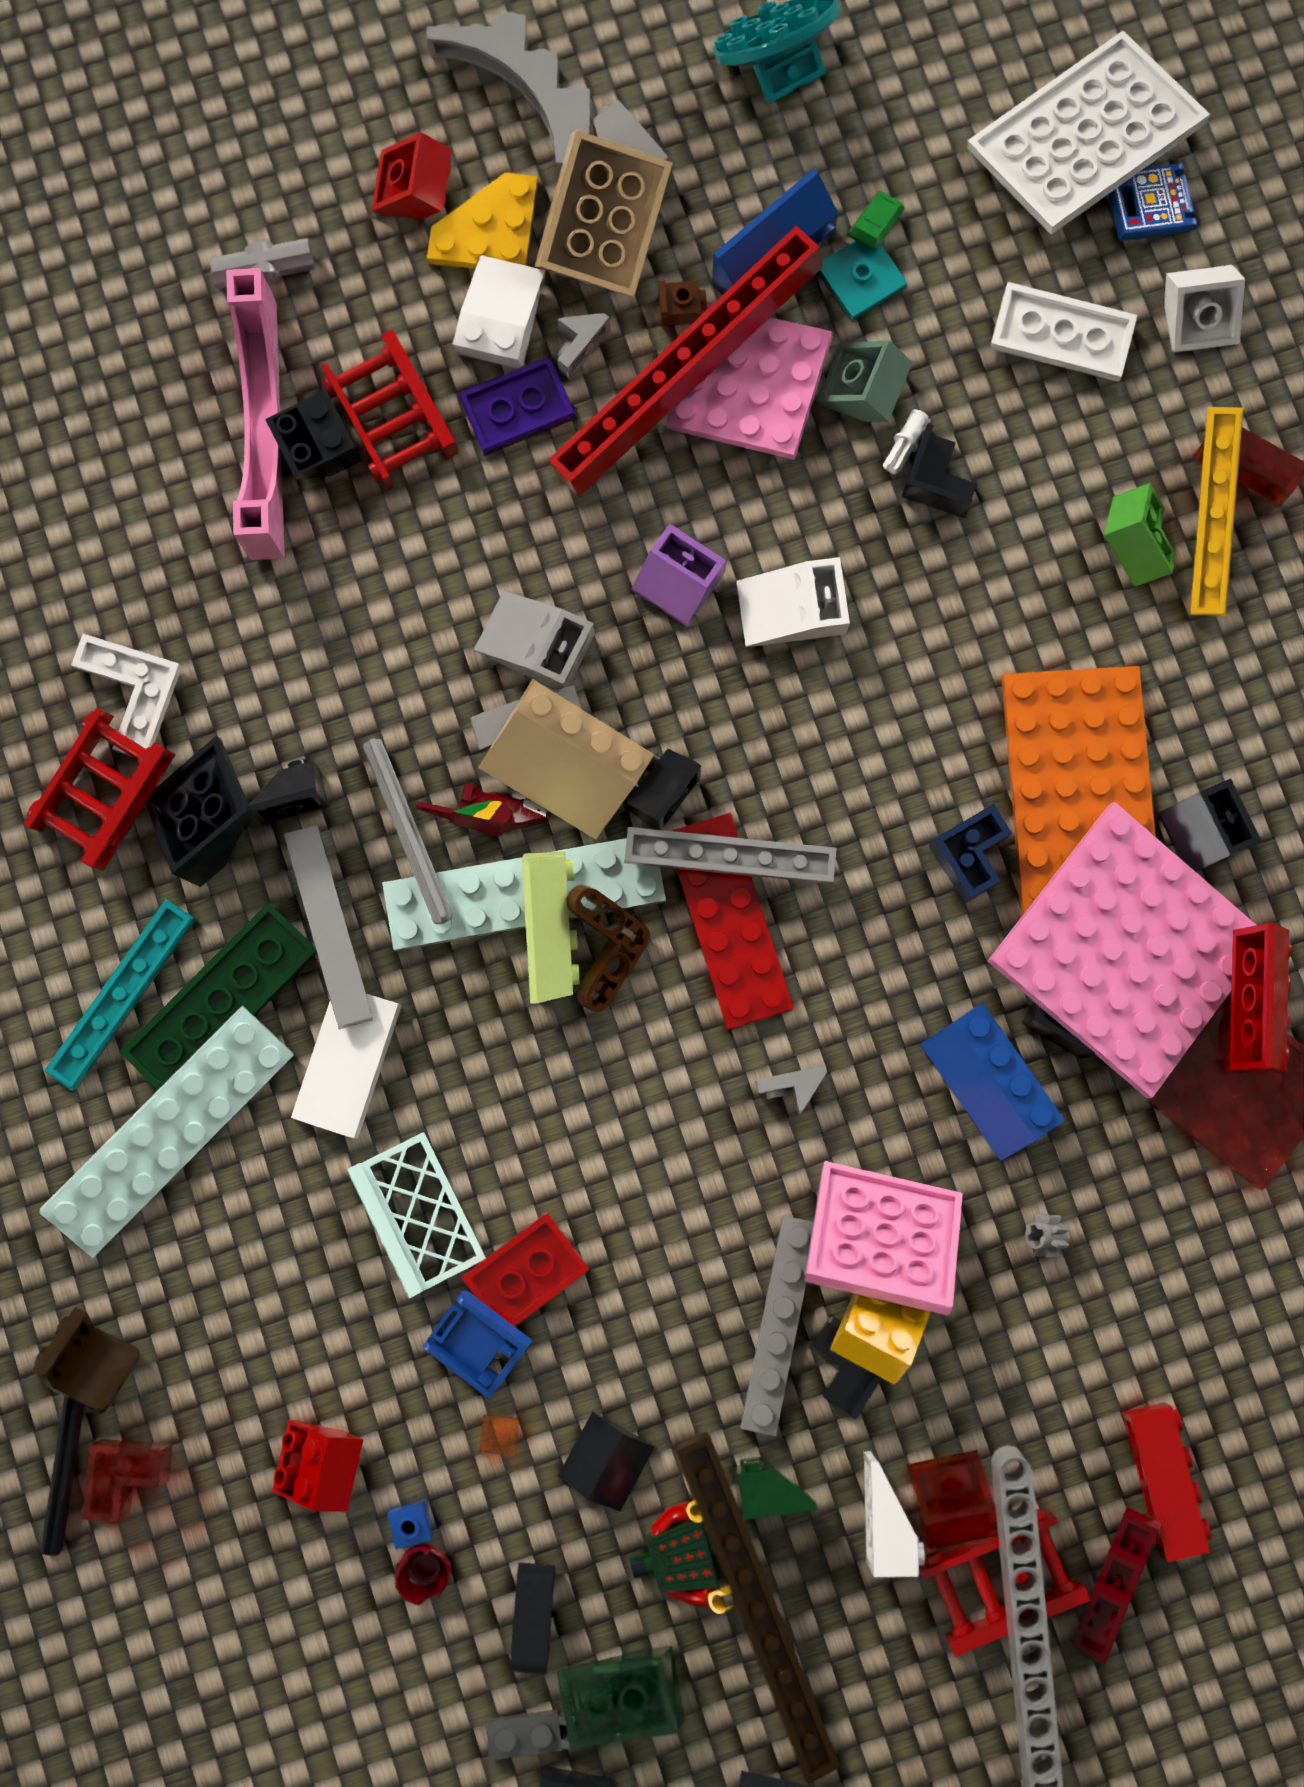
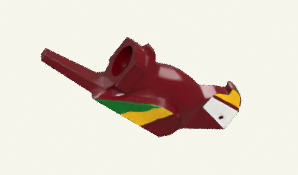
M466 782L463 787L458 810L423 802H417L416 806L418 810L450 820L449 823L496 837L516 829L542 824L547 812L545 808L528 798L520 800L503 793L482 792L475 783L470 784Z

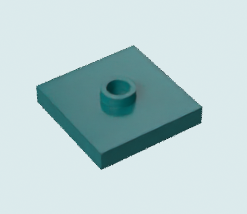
M856 240L822 260L823 268L817 272L851 322L905 290L908 285L881 244L874 251Z

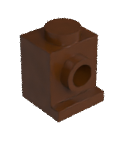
M665 280L658 281L661 326L692 324L701 316L702 310H707L706 290H699L698 280L665 283Z

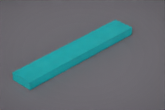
M165 899L44 1072L70 1090H77L192 927L196 918Z

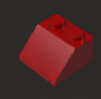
M422 132L382 149L371 211L381 215L425 219L442 212L446 202L447 179L451 171L452 149Z

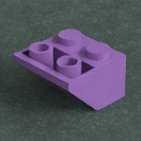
M669 523L650 550L631 590L688 627L725 574L726 560Z

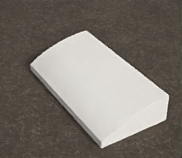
M366 994L373 1020L340 1030L337 1026L331 1001L329 1002L291 1118L351 1138H359L402 1007L398 1003Z

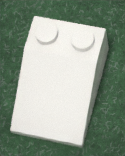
M481 255L464 300L455 332L453 346L457 353L509 367L522 368L545 278V270Z
M864 1451L866 1563L873 1577H919L918 1565H924L925 1560L923 1542H919V1536L915 1534L879 1462L871 1451Z

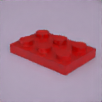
M546 1212L461 1278L475 1297L515 1327L588 1272L590 1268L550 1214Z

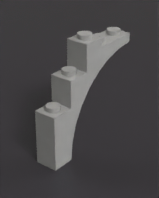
M514 12L493 14L492 26H483L481 24L470 26H451L448 24L427 26L426 39L430 57L457 59L478 65L502 77L524 95L536 109L549 132L555 152L557 178L559 179L571 133L575 130H580L591 134L590 88H582L580 86L559 88L558 51H549L547 49L527 51L528 32L525 14H516Z

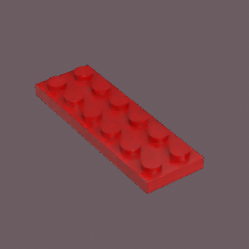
M731 812L672 830L674 832L739 838ZM676 869L726 1029L731 1030L794 1010L752 877Z

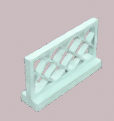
M424 1132L347 1169L350 1179L408 1298L429 1289L486 1258ZM418 1143H421L427 1155L422 1169L403 1163L406 1150ZM402 1152L399 1161L390 1158ZM382 1161L397 1165L391 1185L377 1181L370 1167ZM429 1161L435 1173L426 1170ZM401 1167L421 1173L414 1193L394 1186ZM424 1175L439 1179L442 1189L438 1201L418 1194ZM380 1187L389 1189L386 1199ZM392 1191L412 1197L406 1217L391 1212L388 1202ZM444 1193L451 1205L442 1202ZM416 1198L436 1205L430 1225L410 1218ZM440 1206L455 1212L458 1220L453 1232L433 1226ZM395 1218L404 1221L402 1230H400ZM408 1222L428 1229L422 1248L406 1243L404 1233ZM460 1224L466 1236L457 1234ZM432 1230L451 1236L445 1256L425 1250ZM455 1238L469 1242L476 1256L465 1262L449 1258ZM410 1250L420 1253L417 1263ZM424 1254L443 1260L439 1275L426 1282L419 1269ZM447 1262L458 1265L444 1272Z

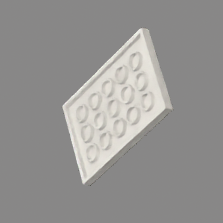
M1122 31L970 138L967 149L1052 235L1206 125L1210 114L1138 44Z

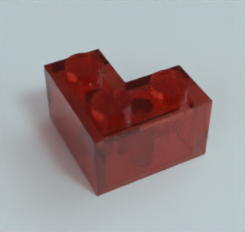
M100 1439L90 1444L82 1520L120 1522L129 1516L133 1486L160 1487L169 1481L173 1444Z

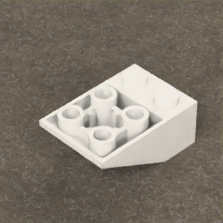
M840 557L806 561L736 581L745 647L838 636L847 633L850 621Z

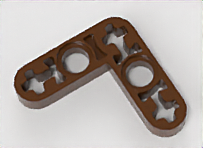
M580 884L573 887L567 896L568 909L609 940L579 985L577 999L587 1009L600 1012L609 1006L649 943L650 933L643 923L601 892L585 884ZM584 896L590 903L596 906L594 910L584 907L583 903L580 902ZM613 910L615 920L611 926L604 928L602 924L603 917L608 911ZM624 927L633 931L634 935H636L633 941L621 932ZM614 957H618L620 960L616 972L609 974L607 971L609 961ZM603 977L609 981L607 982V984H605V982L599 979ZM593 990H596L599 994L596 999L591 996Z

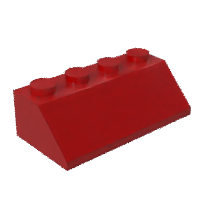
M1265 923L1233 930L1229 1070L1258 1073L1286 1072V1065L1290 1056L1287 1047V1029L1290 1025L1288 993L1291 988V979L1288 976L1292 945L1289 941V930L1275 923Z

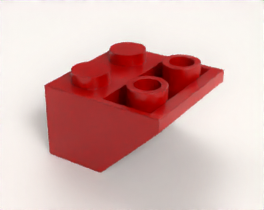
M288 1420L286 1432L282 1438V1449L278 1467L274 1473L272 1492L311 1511L348 1512L364 1439L343 1430Z

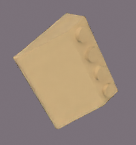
M580 130L572 132L534 267L634 297L673 163Z
M532 679L478 768L592 838L597 839L636 785L654 754Z

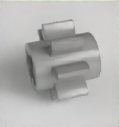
M1036 1214V1222L1026 1225L1025 1243L1034 1249V1256L1060 1257L1059 1250L1069 1246V1228L1060 1223L1061 1216Z

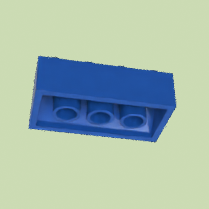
M814 168L713 254L712 285L722 295L795 226L801 229L816 244L820 241L825 243L834 235L838 211L819 173Z
M983 1003L975 1006L920 1044L1000 1161L1035 1142L1065 1121Z

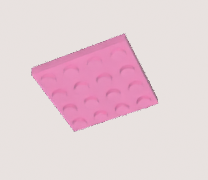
M707 303V309L713 304ZM770 317L669 412L666 420L667 429L795 460L833 338L832 331Z
M825 1161L821 1173L804 1282L949 1316L953 1307L963 1193Z

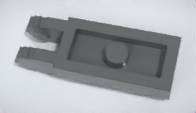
M559 1709L487 1718L486 1732L489 1759L491 1761L560 1752L563 1749H576L591 1744V1738L587 1733L562 1735L561 1725H578L587 1721L588 1712L585 1709L559 1712Z

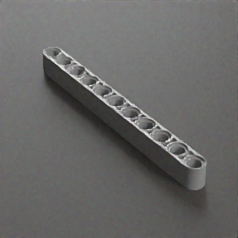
M1003 1446L994 1452L991 1468L1023 1787H1063L1033 1472L1030 1464L1017 1448ZM1019 1462V1467L1014 1473H1004V1469L1009 1463ZM1017 1498L1023 1499L1018 1509L1008 1510V1505L1012 1500ZM1017 1536H1026L1023 1544L1017 1547L1011 1546L1012 1541ZM1020 1573H1030L1028 1579L1024 1582H1015L1016 1577ZM1033 1609L1032 1614L1028 1618L1019 1619L1022 1611ZM1028 1646H1037L1033 1653L1029 1655L1022 1654ZM1040 1682L1035 1690L1026 1691L1031 1683ZM1043 1719L1039 1726L1030 1727L1034 1720ZM1047 1755L1042 1762L1033 1763L1037 1757Z

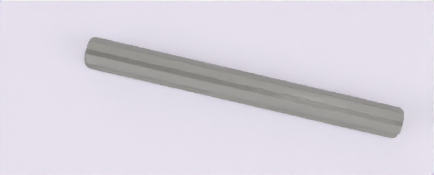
M370 739L364 743L363 749L434 924H444L452 919V912L381 739Z

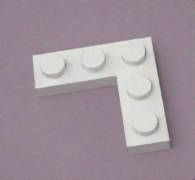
M82 634L71 665L75 669L134 687L119 732L144 748L151 747L153 742L155 743L182 666L176 662ZM113 745L112 749L114 751L131 756L123 750L116 747L115 745Z

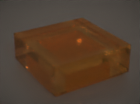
M484 1414L479 1452L515 1456L520 1418Z

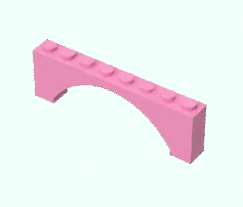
M261 268L226 270L227 303L230 308L238 351L245 425L242 484L237 500L233 501L234 536L251 560L285 558L282 457L281 450L265 420L280 412L277 303Z

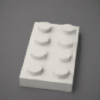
M1008 282L989 349L1119 382L1123 374L1137 315Z

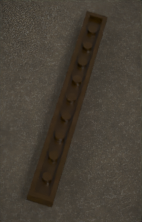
M704 1432L674 1446L673 1449L803 1778L807 1784H810L841 1767L712 1439L707 1432Z

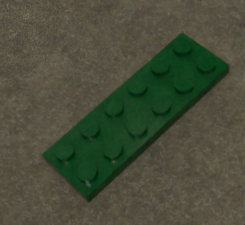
M268 902L119 1052L159 1090L242 1005L253 1016H256L317 954L315 946Z

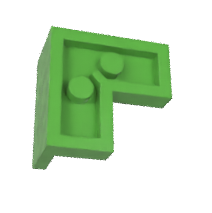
M1151 483L1113 497L1104 533L1105 538L1134 586L1172 574L1176 556L1174 549L1161 528L1165 508Z

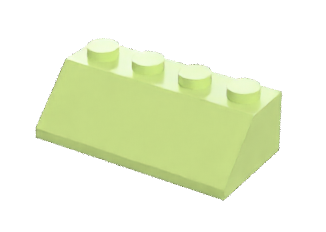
M565 852L523 854L522 870L530 1004L573 995V985H580L579 964H572L571 951L578 950L577 929L570 930L569 916L575 915L567 906V881H574L573 860H566Z

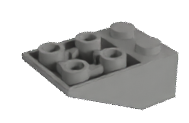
M503 591L474 651L549 687L560 689L570 685L595 635L594 624L564 609Z

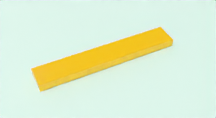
M1207 408L1190 615L1226 616L1243 408Z

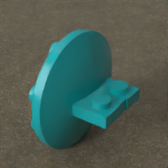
M790 0L776 5L775 1H770L757 8L758 14L750 18L742 16L729 23L731 29L714 40L713 53L717 63L729 66L753 65L766 102L772 103L792 92L794 88L805 85L826 74L815 39L839 16L841 7L838 0Z

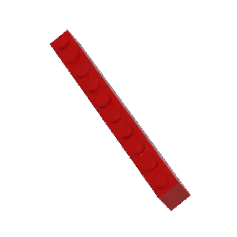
M795 226L548 459L556 475L580 497L823 268L820 247L801 229Z

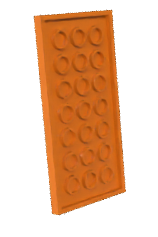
M1140 666L1003 674L1001 677L1021 917L1110 803L1116 802L1156 837Z

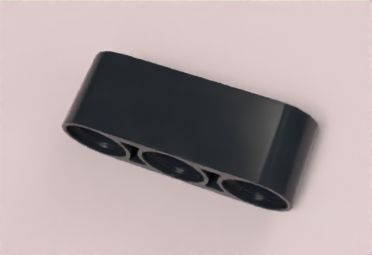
M520 1562L518 1564L510 1672L547 1675L555 1565Z

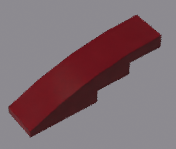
M1126 1508L1071 1647L1106 1664L1162 1523L1133 1509Z

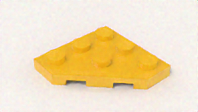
M504 173L431 227L427 253L428 264L476 269L482 255L527 266L538 190V176Z

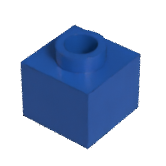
M426 1500L394 1507L387 1513L395 1550L431 1541L434 1533ZM403 1522H413L415 1531L413 1533L405 1532Z

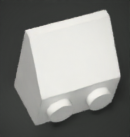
M1233 265L1166 273L1164 307L1173 352L1240 344L1245 278Z

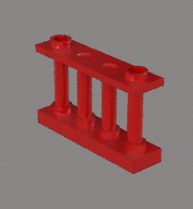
M393 329L381 335L385 347L380 349V354L335 377L328 363L321 366L326 378L321 380L330 399L335 396L338 398L372 460L367 465L377 483L383 480L388 490L394 488L388 473L432 450L436 452L442 450L447 460L459 454L454 438ZM387 365L389 368L396 367L400 374L396 377L397 381L350 405L342 391L343 388ZM402 393L405 396L411 394L415 401V404L411 405V410L367 433L364 431L357 418L358 416ZM418 421L420 424L426 421L431 432L427 433V438L383 461L380 460L373 447L374 444Z
M96 707L94 712L88 714L84 719L80 735L44 793L28 809V818L24 826L43 832L46 826L51 827L84 848L83 852L85 854L81 858V862L91 868L104 871L176 754L154 742L151 747H142L110 727L109 724L114 716ZM101 737L138 760L139 766L133 776L127 778L91 756ZM83 767L120 789L121 795L114 806L108 807L73 785ZM65 796L102 819L103 824L96 835L91 837L54 814Z
M1040 1508L1036 1509L1040 1551L1054 1583L1051 1585L1052 1590L1044 1593L1048 1619L1089 1602L1090 1598L1085 1586L1078 1579L1072 1581L1071 1578H1067L1047 1530L1048 1527L1058 1524L1057 1518L1049 1510L1044 1512ZM998 1531L946 1553L943 1550L933 1551L924 1556V1565H918V1570L923 1579L932 1575L935 1578L953 1623L952 1631L946 1633L945 1637L955 1657L1008 1635L1005 1606H1000L980 1557L999 1548ZM1025 1535L1017 1536V1537L1012 1541L1011 1546H1015V1545H1014V1541H1017V1540H1019V1539H1022V1538H1024V1537H1026V1536H1025ZM966 1561L987 1610L984 1614L985 1618L973 1623L971 1620L966 1619L947 1572V1569ZM1026 1572L1020 1573L1016 1577L1015 1582L1021 1583L1028 1579ZM1033 1609L1022 1611L1019 1619L1028 1618L1032 1614Z

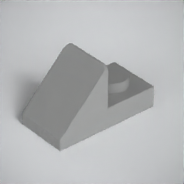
M605 313L563 317L557 320L559 333L569 340L562 346L557 355L559 373L569 381L610 332V319Z
M826 1065L756 1079L758 1095L766 1093L767 1099L787 1096L786 1089L792 1088L799 1115L826 1075L827 1069Z

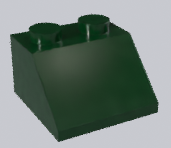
M761 1457L744 1458L740 1460L741 1466H733L737 1504L743 1520L817 1510L816 1502L807 1492L769 1462L762 1460Z

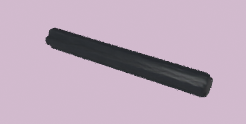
M64 1396L40 1549L42 1554L50 1556L60 1554L63 1549L85 1407Z

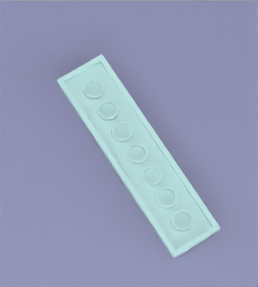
M627 838L553 851L565 852L566 860H573L574 881H567L568 894L573 887L585 884L598 890L624 910L666 902L660 867L624 863ZM523 857L437 872V878L453 915L452 919L444 924L433 923L415 877L382 882L393 950L400 951L526 928L522 870ZM585 896L580 901L584 907L594 910L596 907ZM569 916V920L578 918L577 916Z
M242 1005L40 1208L39 1213L93 1258L294 1056L293 1052Z

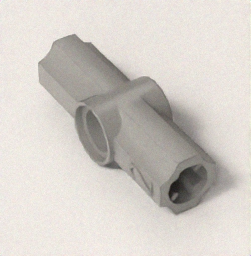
M308 238L276 245L268 241H256L247 245L245 251L210 258L211 271L217 289L227 287L226 270L261 268L268 285H272L280 280V276L315 269Z

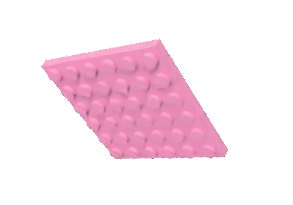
M1112 802L1102 812L988 959V962L1066 1030L1095 1052L1102 1061L1145 1098H1153L1231 992L1233 930L1255 926L1256 924L1116 802Z

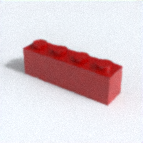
M1160 1402L1122 1411L1148 1516L1162 1523L1155 1539L1158 1555L1166 1562H1172L1210 1553L1207 1541L1212 1539L1211 1531L1207 1520L1201 1518L1198 1504H1202V1497L1197 1483L1192 1482L1188 1468L1193 1467L1188 1447L1186 1445L1182 1446L1179 1432L1183 1431V1423L1178 1410H1173L1171 1405Z

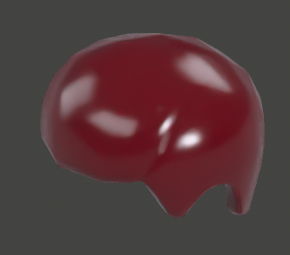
M419 1544L407 1549L398 1561L395 1570V1588L401 1598L414 1605H422L428 1598L439 1597L451 1578L450 1560L442 1549L429 1544Z

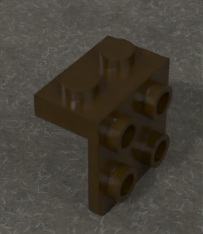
M75 1307L69 1316H65L60 1321L56 1329V1336L49 1346L44 1347L38 1353L33 1370L42 1385L98 1413H102L107 1410L139 1361L141 1354L137 1347L94 1327L88 1313Z

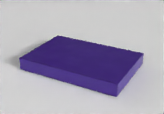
M550 356L458 393L460 402L484 456L576 419V414Z

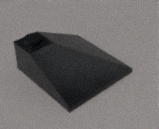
M215 736L158 785L145 804L171 873L199 887L226 866L252 814L223 742L218 736Z

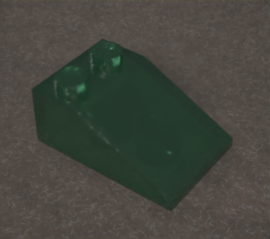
M672 1646L634 1651L557 1672L570 1749L676 1734L686 1721Z

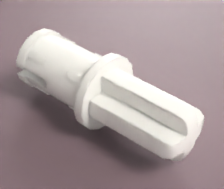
M920 410L911 411L903 429L894 436L895 444L883 464L885 470L894 475L899 474L911 452L918 450L920 437L925 431L927 423L931 421L928 419L929 416Z

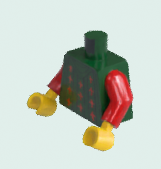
M694 1500L668 1507L652 1524L651 1532L647 1534L649 1552L629 1557L634 1579L655 1574L659 1591L666 1592L670 1598L693 1606L708 1607L718 1614L732 1609L733 1605H726L722 1601V1596L731 1594L729 1588L723 1587L716 1591L713 1589L718 1587L717 1576L706 1531Z

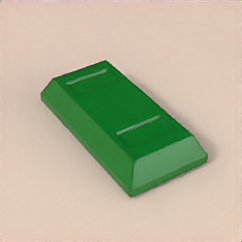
M882 191L877 192L848 231L847 236L876 251L904 212L905 207L903 203Z

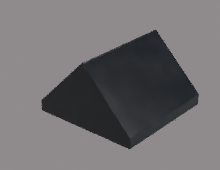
M592 1411L558 1477L587 1500L621 1512L655 1446Z

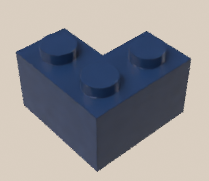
M994 804L936 837L929 844L930 849L964 904L990 890L1001 881L984 852L1005 841L1012 832Z

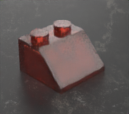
M977 1450L907 1464L918 1520L927 1551L998 1536L996 1508Z

